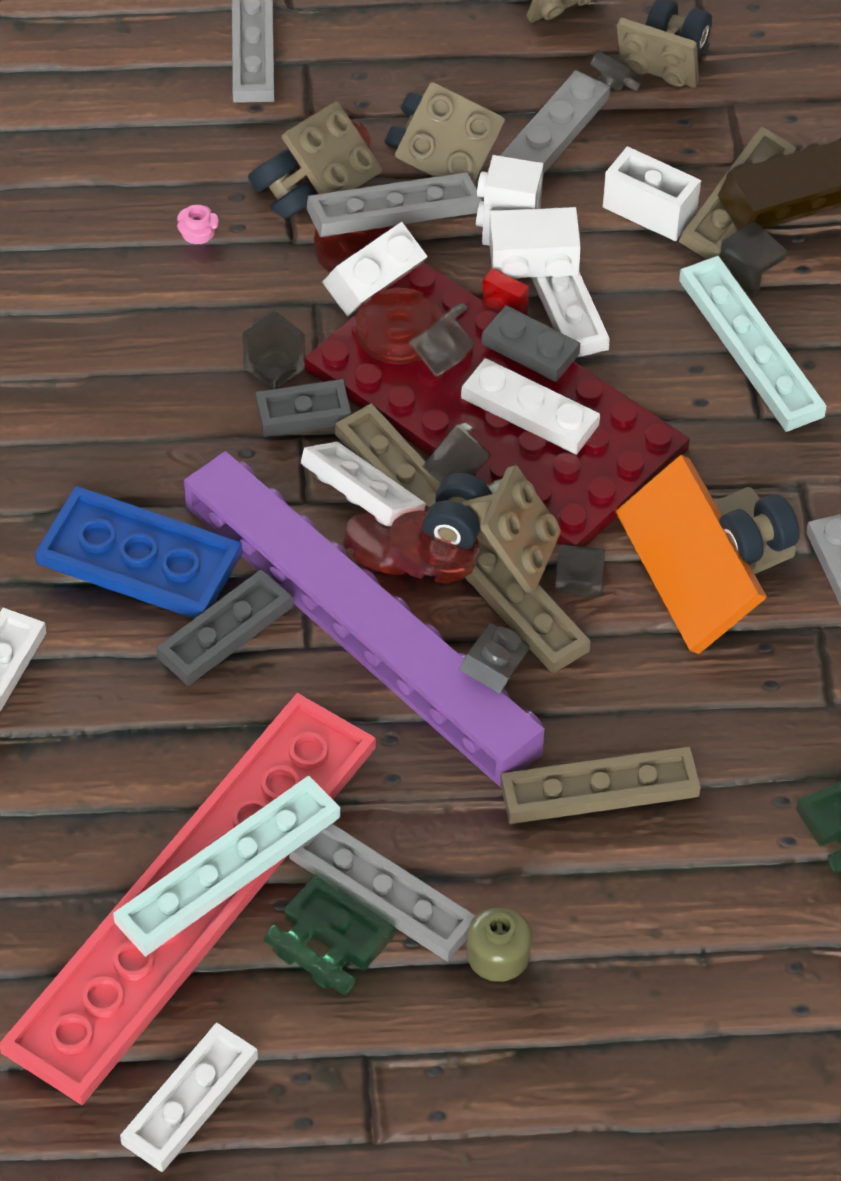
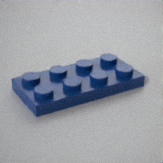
M75 486L36 550L35 558L38 565L195 619L215 604L242 555V542Z

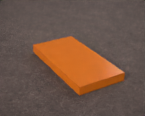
M680 455L616 510L617 516L690 651L700 654L767 598L750 565L742 559L729 539L728 533L720 525L719 519L722 515L690 458Z

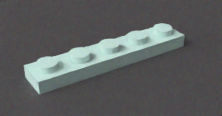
M715 256L680 269V283L784 430L788 432L824 418L826 404L720 257Z
M308 775L113 913L114 923L146 957L340 818L339 805Z

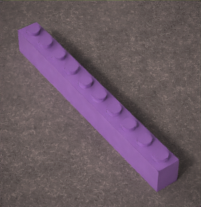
M224 451L184 479L186 508L214 533L242 542L241 557L257 571L262 569L293 596V603L499 787H501V773L525 770L543 755L545 729L534 713L522 710L510 699L504 688L499 694L459 670L466 657L464 653H457L444 642L443 637L435 627L430 624L425 625L414 616L403 599L397 596L393 597L383 589L373 573L367 569L359 568L352 562L338 543L330 542L321 535L307 516L299 515L290 508L276 489H269L259 481L253 470L245 462H238Z

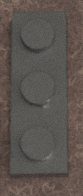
M261 569L157 646V658L189 686L293 608V596Z

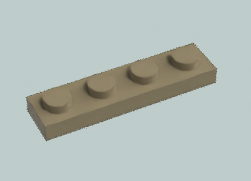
M761 126L728 172L740 164L747 163L752 165L766 161L771 156L779 153L784 155L794 153L797 148ZM728 172L683 231L678 241L705 259L715 256L720 257L738 232L718 197Z
M690 747L501 773L500 778L509 824L699 797L701 788Z

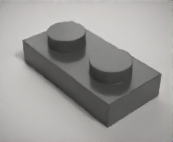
M507 305L482 332V345L555 382L558 381L580 354V342Z
M343 379L256 392V405L263 437L335 427V423L351 415Z
M490 623L466 655L459 670L500 694L521 664L530 646L523 643L520 636L513 630L502 626L496 627Z

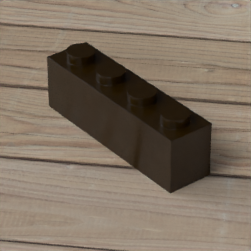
M841 138L823 145L818 143L811 144L801 151L788 155L779 153L771 156L766 161L752 165L744 163L731 169L726 176L727 178L718 197L740 235L743 236L841 207Z

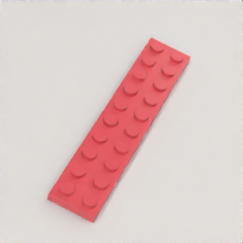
M296 693L0 1042L1 1054L83 1105L286 857L146 957L114 923L113 913L308 775L334 800L376 749V738Z

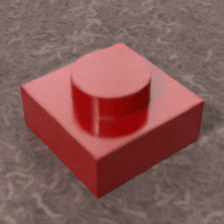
M492 268L483 278L482 301L485 302V305L498 312L507 305L528 315L529 286Z

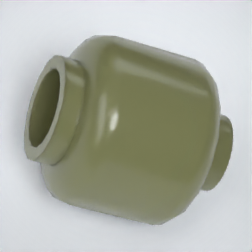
M491 907L476 915L467 930V959L472 970L487 980L505 982L516 978L526 969L531 959L532 930L527 920L519 912L507 907Z

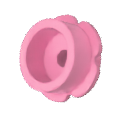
M204 205L189 206L183 209L177 216L179 232L186 241L193 244H202L211 240L219 224L218 216L215 213H211V209Z

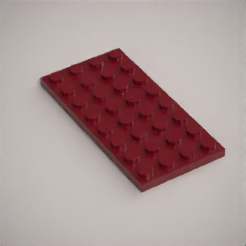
M422 262L409 274L385 289L304 358L305 370L323 382L343 379L347 398L360 408H364L372 403L403 438L454 473L471 474L481 479L487 485L502 479L508 467L517 465L525 478L533 485L536 494L550 514L556 518L561 529L556 543L574 556L617 517V509L689 449V437L573 361L558 381L555 382L482 345V332L500 312L486 306L484 301L425 262ZM486 358L600 413L599 426L576 455L462 399V386Z

